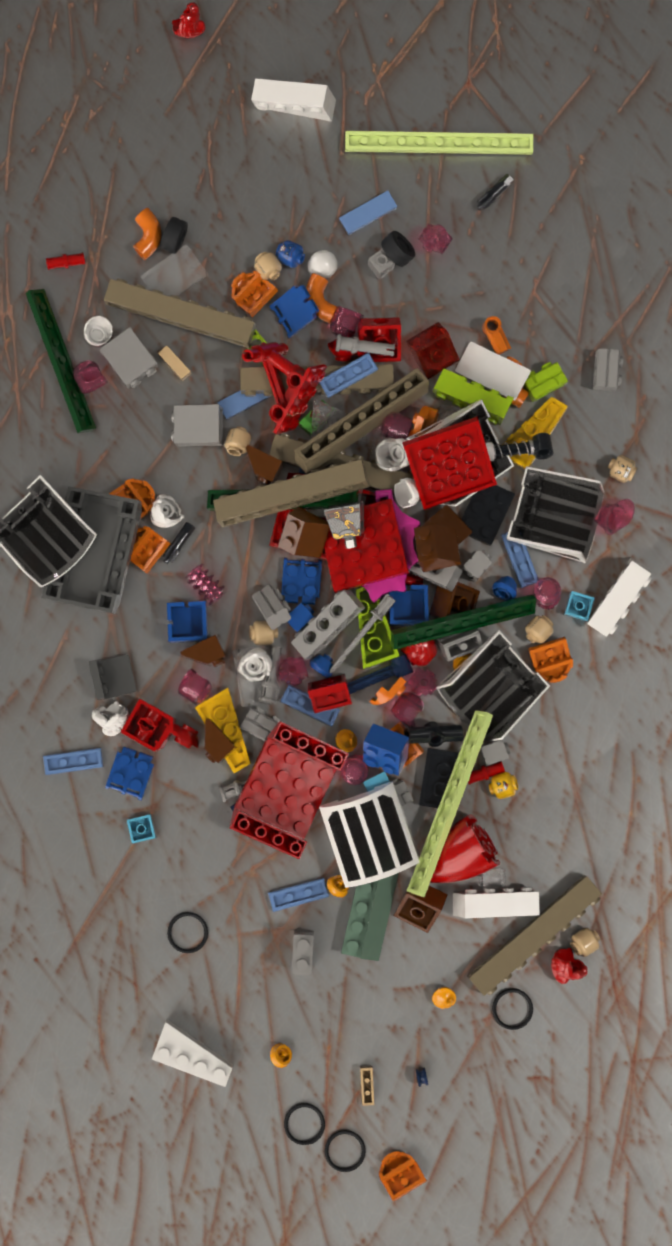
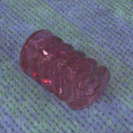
M202 563L195 567L186 578L189 577L188 584L195 583L193 586L194 590L200 588L199 595L205 594L203 598L205 601L211 599L209 605L213 606L225 595L223 593L225 586L223 585L218 588L217 586L220 581L213 582L214 575L207 576L209 569L202 571L201 569L204 565Z

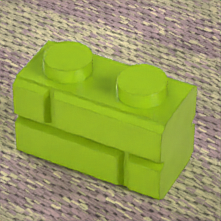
M548 362L541 367V371L537 373L535 371L530 372L523 386L529 392L528 395L532 402L567 384L568 380L558 362L554 364Z

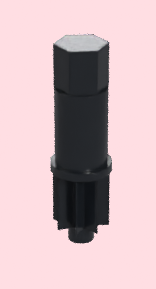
M506 174L489 191H486L477 201L478 205L476 207L479 210L482 208L485 210L514 183V179L509 174Z
M188 522L184 524L163 554L165 558L163 562L166 564L174 562L182 551V547L195 530L193 525Z

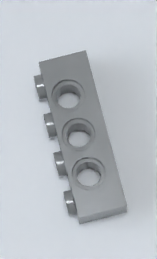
M418 562L411 567L409 572L452 592L462 570L456 565L442 568L439 573H436V570L423 573Z
M339 591L331 603L322 607L321 613L317 617L315 616L309 620L308 626L304 630L302 629L295 634V639L291 643L305 660H311L316 657L365 609V606L352 591ZM340 606L343 610L341 615L338 614V608ZM327 619L329 621L328 628L325 627V621ZM313 632L316 634L315 641L312 640Z

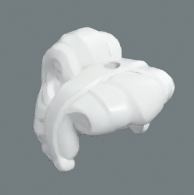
M388 438L380 442L375 450L377 465L381 469L390 472L409 466L402 443L407 440L404 438Z
M160 494L153 502L150 520L158 527L168 528L179 523L184 518V515L181 514L182 510L172 496Z
M254 648L240 658L237 670L248 681H261L265 675L269 676L271 674L272 660L264 649Z
M114 701L108 708L99 706L92 711L93 720L103 727L102 732L107 736H115L120 733L130 716L128 709L124 705L119 704L118 701Z

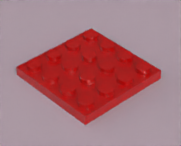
M477 417L402 442L424 510L497 485Z
M392 499L364 506V533L356 536L357 547L346 548L344 538L334 539L331 530L329 531L324 549L335 593L410 573Z

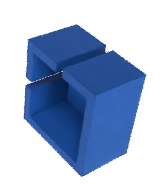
M410 585V591L389 592V595L396 600L393 607L389 609V626H410L429 621L428 585Z
M206 601L188 602L189 607L187 608L185 602L167 603V620L173 622V625L168 624V642H201L208 638Z
M372 724L363 742V762L370 767H382L386 773L399 776L408 759L409 737Z

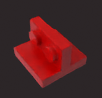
M345 674L308 683L309 698H311L314 713L352 704Z

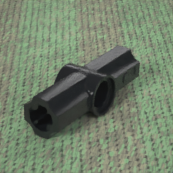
M434 721L426 723L423 727H405L404 735L409 737V744L428 743L431 747H438L444 742L462 741L464 737L461 725L439 726Z

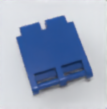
M304 285L293 286L269 306L279 318L278 322L284 326L289 339L317 318L316 313L320 311L313 299L307 301L310 294ZM285 321H287V323H288V325L290 326V328L292 329V331H290V329H289V327L287 326V324H286Z
M284 557L281 595L285 596L287 603H298V597H302V604L315 605V599L320 597L322 560L314 562L301 559L300 561L288 560V558ZM288 563H289V564H301V566L288 565ZM305 565H317L318 567L305 566Z
M123 747L122 752H117L105 788L121 791L123 795L129 794L138 797V800L142 801L155 765L151 763L153 756L140 752L138 758H135L136 750ZM111 783H115V784H118V785H120V786H123V788L118 787V786H115V785H112ZM129 788V789H132V790H134V791H138V792H140V794L135 793V792H132V791L127 790V789Z

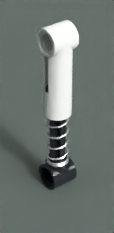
M538 433L532 437V440L522 441L521 443H504V445L496 444L495 446L492 442L485 443L490 461H494L499 456L503 458L508 455L512 457V455L519 454L521 456V454L527 453L528 455H534L537 459L544 460L554 454L551 437L548 433Z

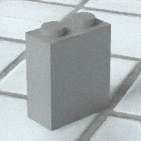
M130 327L99 349L128 389L137 387L141 384V380L144 377H150L157 372V362Z
M219 404L174 406V411L171 413V420L174 423L171 439L178 447L223 446V407Z
M294 931L292 975L312 976L314 931Z

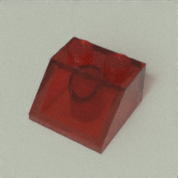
M439 322L406 341L412 356L427 379L440 373L443 368L446 369L460 361L448 331Z

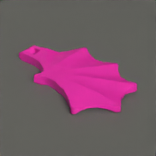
M392 489L376 490V502H380L381 497H388V499L393 500L410 570L412 566L418 563V556L414 550V528L420 527V522L407 516L399 509L393 498ZM407 574L362 587L367 590L371 601L375 603L382 595L389 592H406L405 581Z

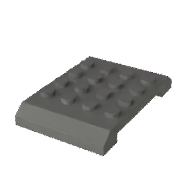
M68 486L65 501L90 526L97 536L88 551L75 566L57 580L44 586L41 598L115 614L120 606L141 518L142 503L136 499ZM65 510L62 524L84 545L90 534ZM61 530L57 544L72 559L80 549ZM56 551L52 565L58 571L68 562Z

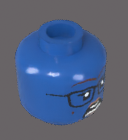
M286 240L277 247L276 256L281 264L295 268L299 264L301 265L305 259L303 247L297 243Z

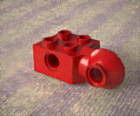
M361 318L357 331L359 340L395 344L394 350L386 349L394 351L393 357L369 353L373 361H401L400 318ZM337 339L327 345L337 361H349L352 359V355L361 357L368 353L357 351V353L352 354L351 351L339 350L338 352L336 351Z
M142 699L138 700L120 732L154 752L163 749L172 734L176 736L174 739L176 742L189 749L192 745L196 748L199 747L197 736L199 732L186 724H183V726L176 724V718Z

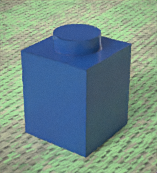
M300 603L289 613L291 620L287 621V623L297 633L308 625L309 620L314 617L312 615L314 611L308 604L304 606Z

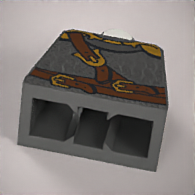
M359 501L325 508L324 514L333 538H344L346 548L357 547L356 536L364 533V502Z

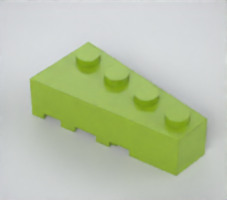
M444 368L433 388L435 397L443 401L447 399L452 402L453 406L459 409L482 400L490 415L487 419L490 424L495 426L497 424L501 425L514 399L509 395L507 398H504L499 394V391L494 389L487 391L478 382L471 381L468 383L466 377ZM469 411L471 415L475 416L474 412Z
M364 587L356 589V597L365 606V609L358 615L360 631L373 616L370 611L374 610L380 603V599L375 603L372 602L369 593ZM385 615L383 616V621L377 619L361 639L363 670L400 657L398 650H394L391 646V630Z

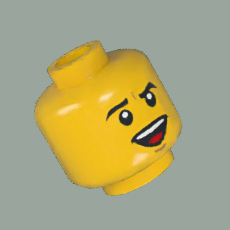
M509 772L494 775L491 783H489L490 793L492 795L495 794L498 799L512 797L516 794V790L519 789L516 776L511 775Z

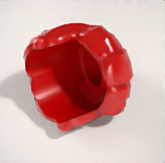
M195 2L188 3L180 18L172 20L174 34L183 38L198 37L206 28L204 21L200 20L199 7Z
M431 640L403 647L401 651L407 655L412 666H425L437 655L438 649L436 642Z
M571 948L557 950L551 959L552 973L561 984H566L569 979H582L588 973V967L581 960H574Z

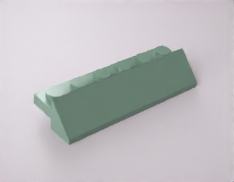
M372 840L383 872L395 868L388 844ZM366 842L361 862L365 877L378 874L368 842ZM394 845L401 865L405 847ZM399 873L378 881L356 886L341 954L379 961Z

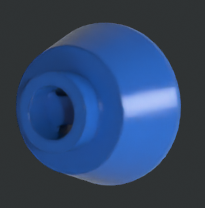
M510 576L501 577L492 585L494 595L501 600L508 601L517 596V584Z
M325 653L323 656L319 654L310 660V666L322 676L328 678L332 676L330 669L334 665L332 664L334 660Z

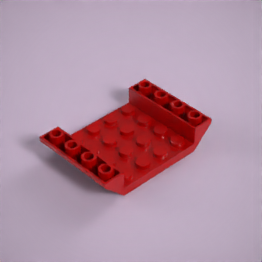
M279 721L267 736L234 806L229 828L300 859L307 844V841L304 840L336 770L341 771L349 753Z

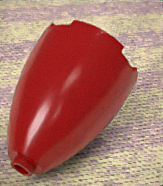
M472 814L465 816L451 826L430 883L463 881L486 873L500 865L499 859L496 860L495 857L498 852L485 828L482 829L480 825L475 823L477 818Z

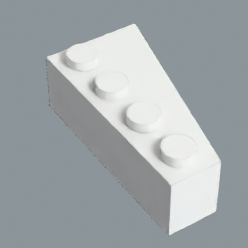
M256 78L251 101L259 110H272L331 122L336 99L327 85Z
M632 557L627 562L629 564L627 568H624L619 574L617 582L608 590L605 595L606 598L600 602L587 621L588 625L606 637L609 633L612 635L618 627L617 621L620 617L622 619L625 618L629 612L627 607L631 602L635 603L641 595L639 590L642 586L646 588L652 579L650 577L651 571Z
M520 887V891H514V888H502V891L484 889V892H477V889H466L465 892H453V916L461 918L540 915L539 892L532 891V887Z
M169 1019L165 1022L152 1060L226 1087L234 1065L215 1051L209 1049L199 1040H196L185 1030L173 1024Z

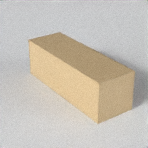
M165 346L158 353L161 359L182 381L192 374L168 346Z
M360 1066L362 1106L374 1105L372 1066Z

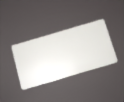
M470 342L455 372L491 390H497L506 397L509 395L515 401L531 370L476 343Z

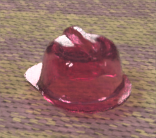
M623 499L616 504H606L602 506L594 521L605 530L607 535H613L632 520L635 511L634 503L630 499Z

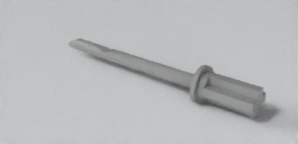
M386 594L376 608L370 611L373 616L350 643L345 653L334 663L330 673L338 669L345 660L346 655L355 648L377 619L383 621V616L396 602L392 596Z

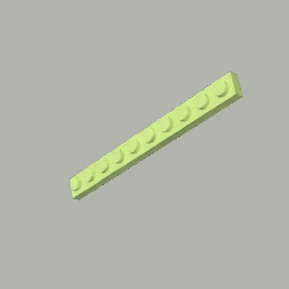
M346 131L345 152L532 155L533 134Z
M476 710L474 712L420 854V863L416 865L407 892L425 897L474 764L490 726L493 715L488 712Z

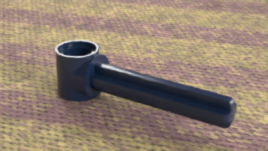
M405 654L391 660V665L347 683L349 693H355L395 675L397 678L413 673L414 671L407 655Z

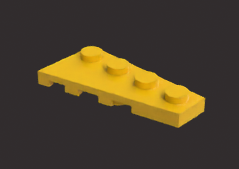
M550 397L504 443L527 442L532 440V437L538 433H548L551 435L568 409V406ZM528 453L521 454V456L519 454L510 456L512 462L523 469L526 466L530 467L536 459L534 455H528Z
M226 688L196 706L195 709L204 724L208 718L211 719L237 747L225 758L235 774L250 765L251 762L229 688Z

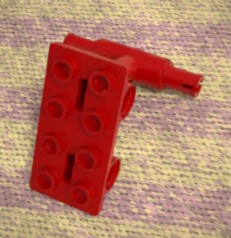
M263 342L260 345L252 346L251 349L244 350L243 352L245 353H242V358L246 362H263L277 403L270 408L269 416L277 423L273 432L280 434L296 429L301 414L308 408L307 403L309 399L315 395L318 383L325 377L327 366L322 364L303 369L298 364L294 365L282 356L287 354L286 351L288 352V346L285 343ZM279 371L287 376L286 380L289 387L286 392Z

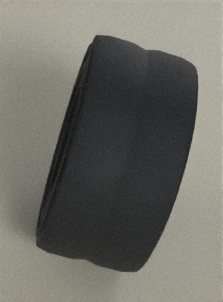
M172 217L163 233L161 248L176 254L185 239L188 223L177 217Z
M392 231L381 242L386 255L398 266L403 267L415 257L413 246L398 231Z

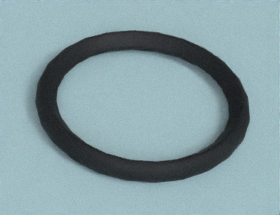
M192 912L178 914L171 920L168 926V940L177 951L187 954L194 953L200 950L207 941V924L198 914ZM191 916L202 923L204 938L200 945L193 949H182L174 943L171 931L173 924L179 918Z
M515 988L502 991L493 1002L492 1012L494 1019L505 1029L518 1030L529 1023L533 1015V1004L530 997L524 991ZM507 993H518L525 997L529 1004L527 1019L517 1026L504 1024L498 1018L496 1012L499 999Z
M301 1103L295 1105L285 1116V1133L296 1144H313L324 1133V1116L312 1104ZM302 1107L314 1110L321 1120V1129L318 1135L309 1141L297 1140L291 1135L288 1128L290 1115Z
M340 1130L335 1132L325 1144V1158L328 1164L337 1171H353L362 1164L365 1158L366 1148L364 1141L353 1131ZM342 1134L354 1136L359 1141L362 1149L360 1160L349 1168L336 1166L329 1157L328 1150L331 1141Z

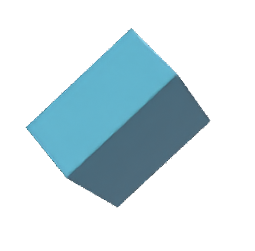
M571 591L564 615L588 621L595 598Z
M385 771L364 781L363 784L368 792L374 790V787L390 781Z
M151 814L127 820L132 844L157 838Z

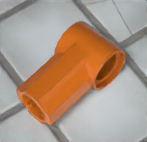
M491 316L483 323L482 331L487 336L494 353L500 355L510 350L511 346L501 327L500 319ZM487 323H494L496 330H490L487 327Z

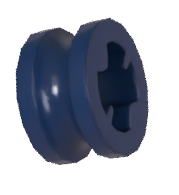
M425 1067L421 1071L415 1069L418 1086L421 1087L422 1084L427 1086L428 1080Z

